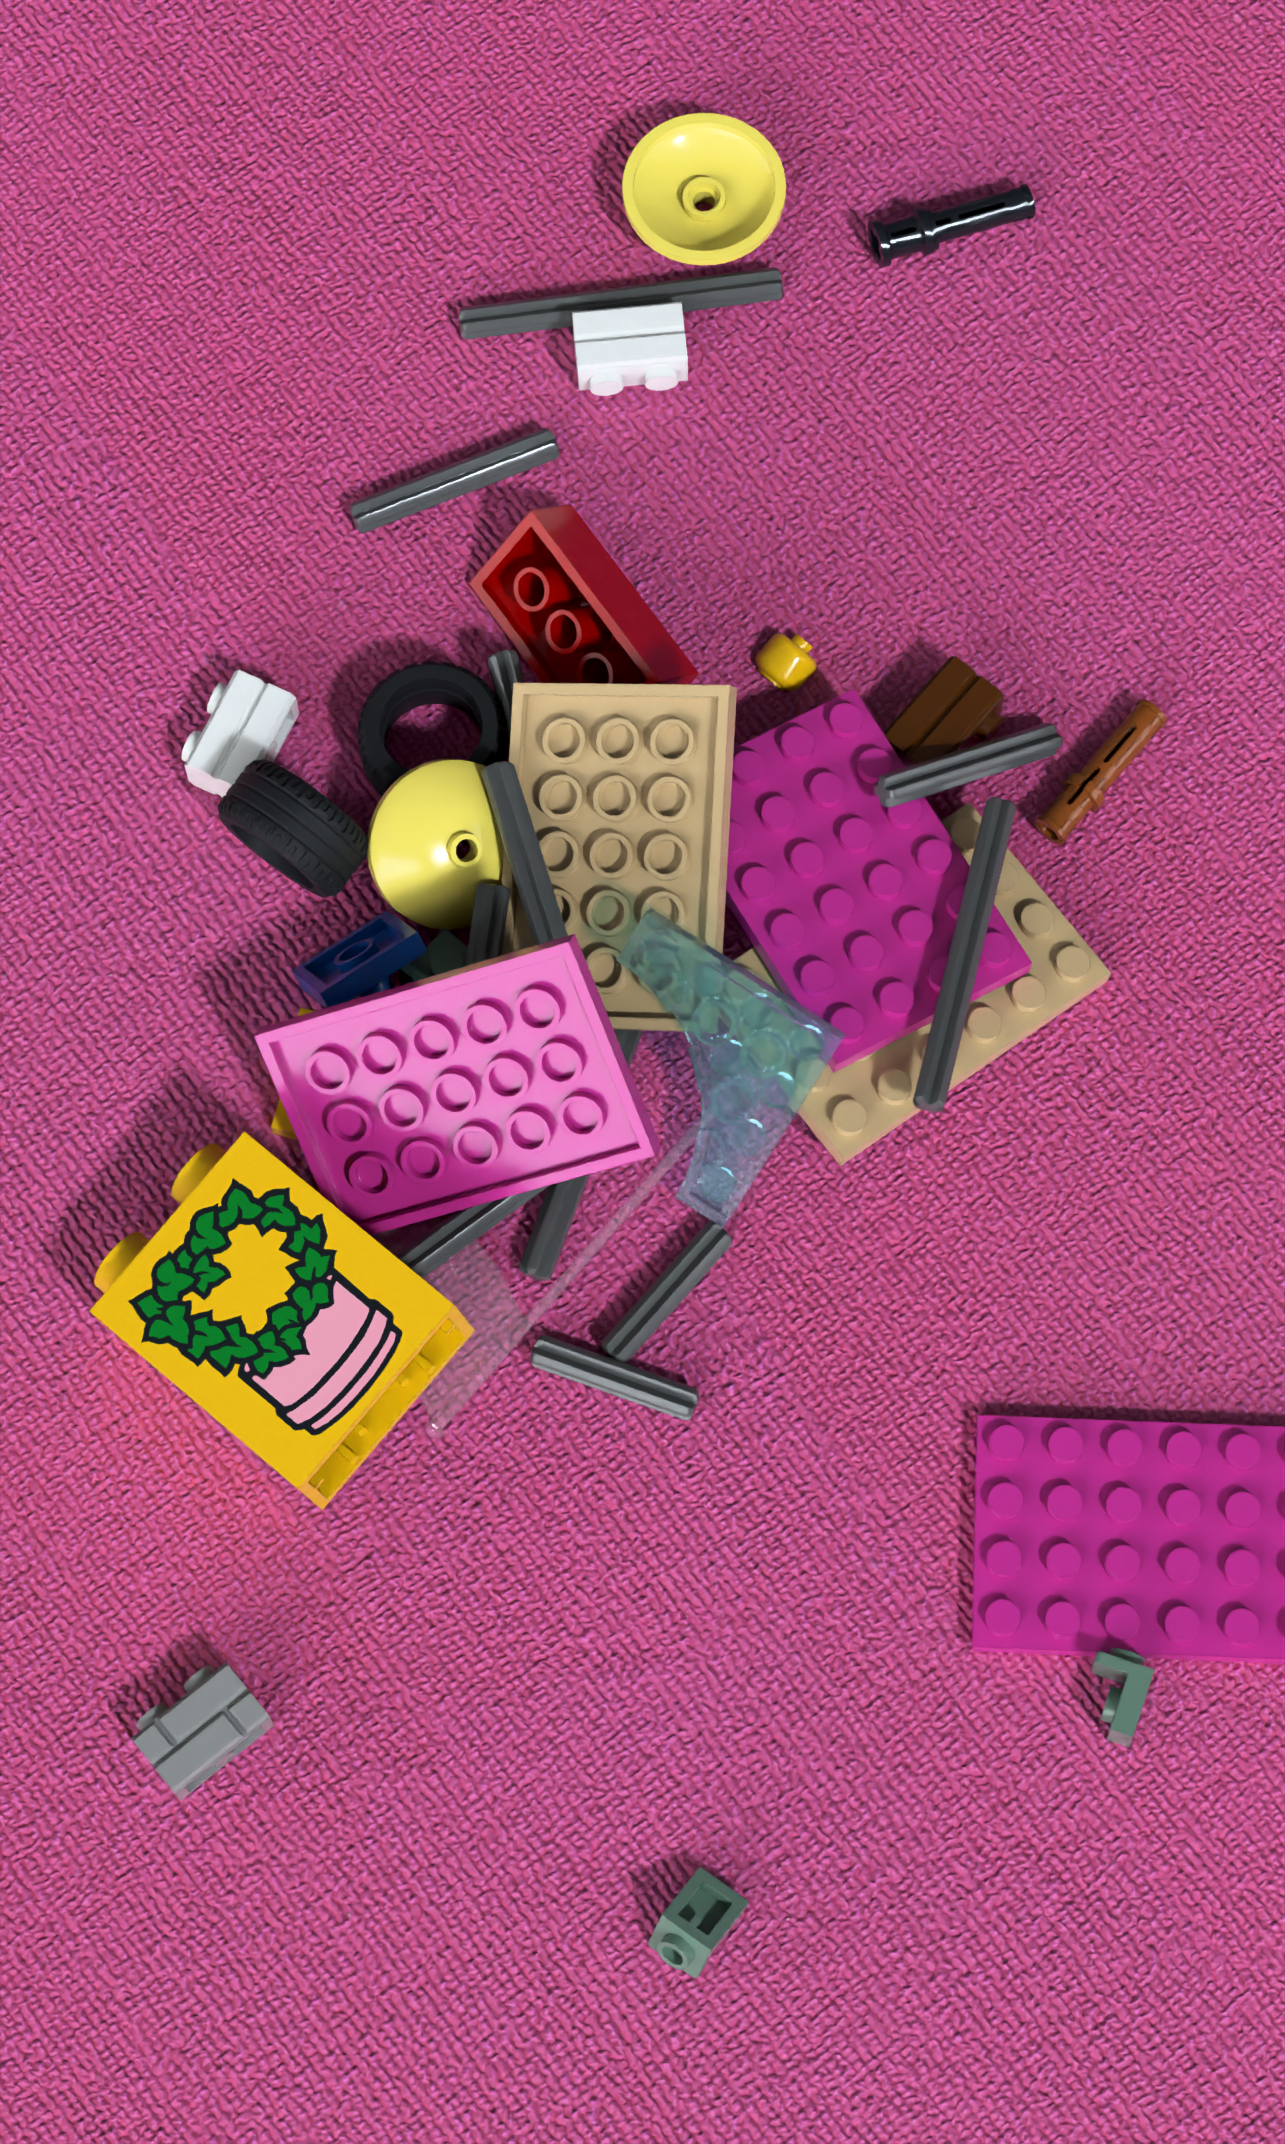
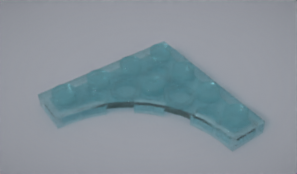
M650 908L643 915L618 956L617 961L636 974L654 992L668 1012H673L690 1044L688 1051L694 1067L698 1091H701V1124L697 1132L691 1163L675 1197L724 1228L731 1220L846 1034Z

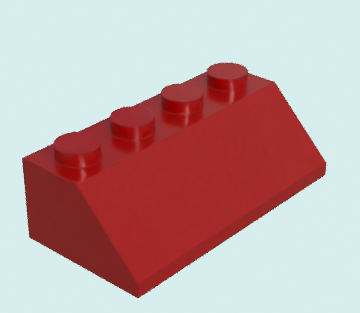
M571 504L531 510L469 583L542 683L690 684L699 675L698 671Z

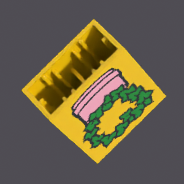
M244 1131L228 1151L217 1143H211L199 1150L186 1163L175 1179L171 1190L172 1197L181 1205L151 1240L141 1232H134L121 1240L109 1252L98 1268L94 1279L95 1286L104 1294L89 1312L323 1510L475 1330L453 1303Z

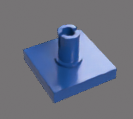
M386 910L291 971L302 990L322 1006L328 1008L348 1002L358 995L364 997L394 988L388 976L428 952L417 931Z

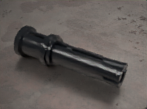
M1022 184L1019 185L1020 187L975 198L932 212L927 207L923 208L920 206L913 208L911 215L883 223L878 218L868 221L869 242L878 266L880 268L888 267L891 265V260L921 252L924 256L930 255L939 249V243L983 232L1026 218H1034L1035 205L1028 185Z

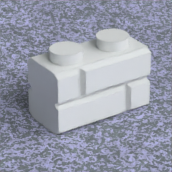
M681 302L572 312L579 391L590 390L595 395L609 396L619 393L624 386L645 385L650 390L663 391L675 387L678 381H688V356Z
M235 670L228 685L220 682L214 689L207 707V712L212 715L203 731L195 729L184 745L181 759L186 762L184 766L188 781L196 787L223 797L239 775L244 772L245 767L252 761L267 759L274 762L299 715L296 697L292 693L270 683L266 684L261 679L246 672Z

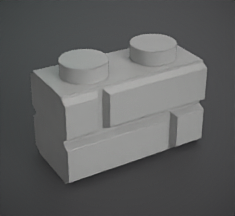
M224 1663L217 1670L212 1665H207L200 1669L184 1684L183 1688L187 1692L185 1696L170 1708L164 1702L154 1706L136 1723L140 1732L131 1739L180 1801L274 1726L270 1716L227 1663Z

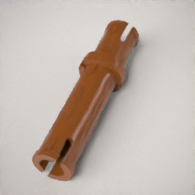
M1139 699L1132 711L1103 742L1078 773L1071 772L1062 783L1064 790L1045 812L1035 820L1036 828L1045 838L1057 845H1062L1066 841L1067 836L1089 811H1097L1105 801L1103 794L1133 762L1134 758L1158 730L1165 726L1167 718L1155 704L1145 699Z

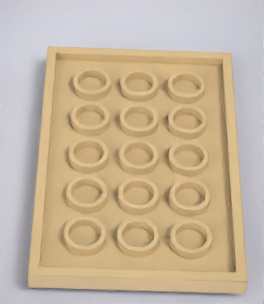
M513 683L509 762L515 766L567 934L576 935L614 1030L718 1033L737 688L731 685ZM505 847L502 886L509 888L510 898L501 956L535 946Z
M970 802L941 821L969 866L971 865L982 816ZM1008 848L994 904L1032 961V966L1025 975L969 1003L948 1091L1108 981L1111 974L1109 969ZM755 947L722 968L720 1017L840 1166L921 1111L914 1106L913 1098L932 1023L833 1073Z

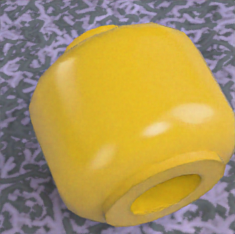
M776 633L757 653L755 657V662L758 666L757 670L782 691L784 689L795 691L816 670V661L808 654L813 647L797 633L792 639L783 633Z

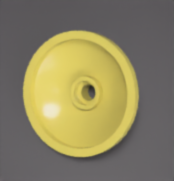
M693 113L675 117L658 125L648 132L635 146L628 158L623 174V204L627 218L637 235L659 254L691 265H717L734 261L747 255L759 247L774 231L785 205L786 178L782 162L776 150L755 128L727 115ZM700 202H708L713 208L708 211H700L695 206Z
M439 759L416 766L400 776L387 789L372 815L367 835V859L375 885L393 909L420 925L442 930L470 927L477 886L482 883L502 885L504 844L482 777V770L485 766L462 759ZM467 839L470 844V851L466 857L459 859L456 855V847L460 841Z

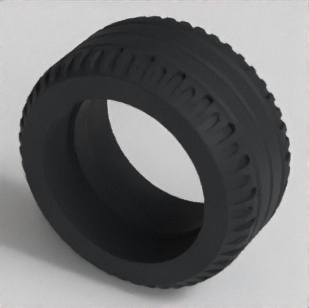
M423 661L422 664L413 663L412 665L404 666L402 670H395L375 686L373 692L366 699L359 716L358 744L365 773L381 796L400 776L409 771L395 762L387 753L385 748L387 734L392 725L403 714L422 705L444 704L453 706L465 712L476 722L481 731V739L476 750L467 761L475 762L485 767L495 762L506 761L508 741L506 722L503 719L504 712L497 696L487 683L476 674L474 675L470 670L461 666L456 667L453 663Z
M254 760L248 764L218 805L219 819L242 843L280 873L320 897H330L338 894L343 889V885L349 881L353 873L361 865V861H364L367 857L368 845L365 832L323 794L295 774L270 760Z

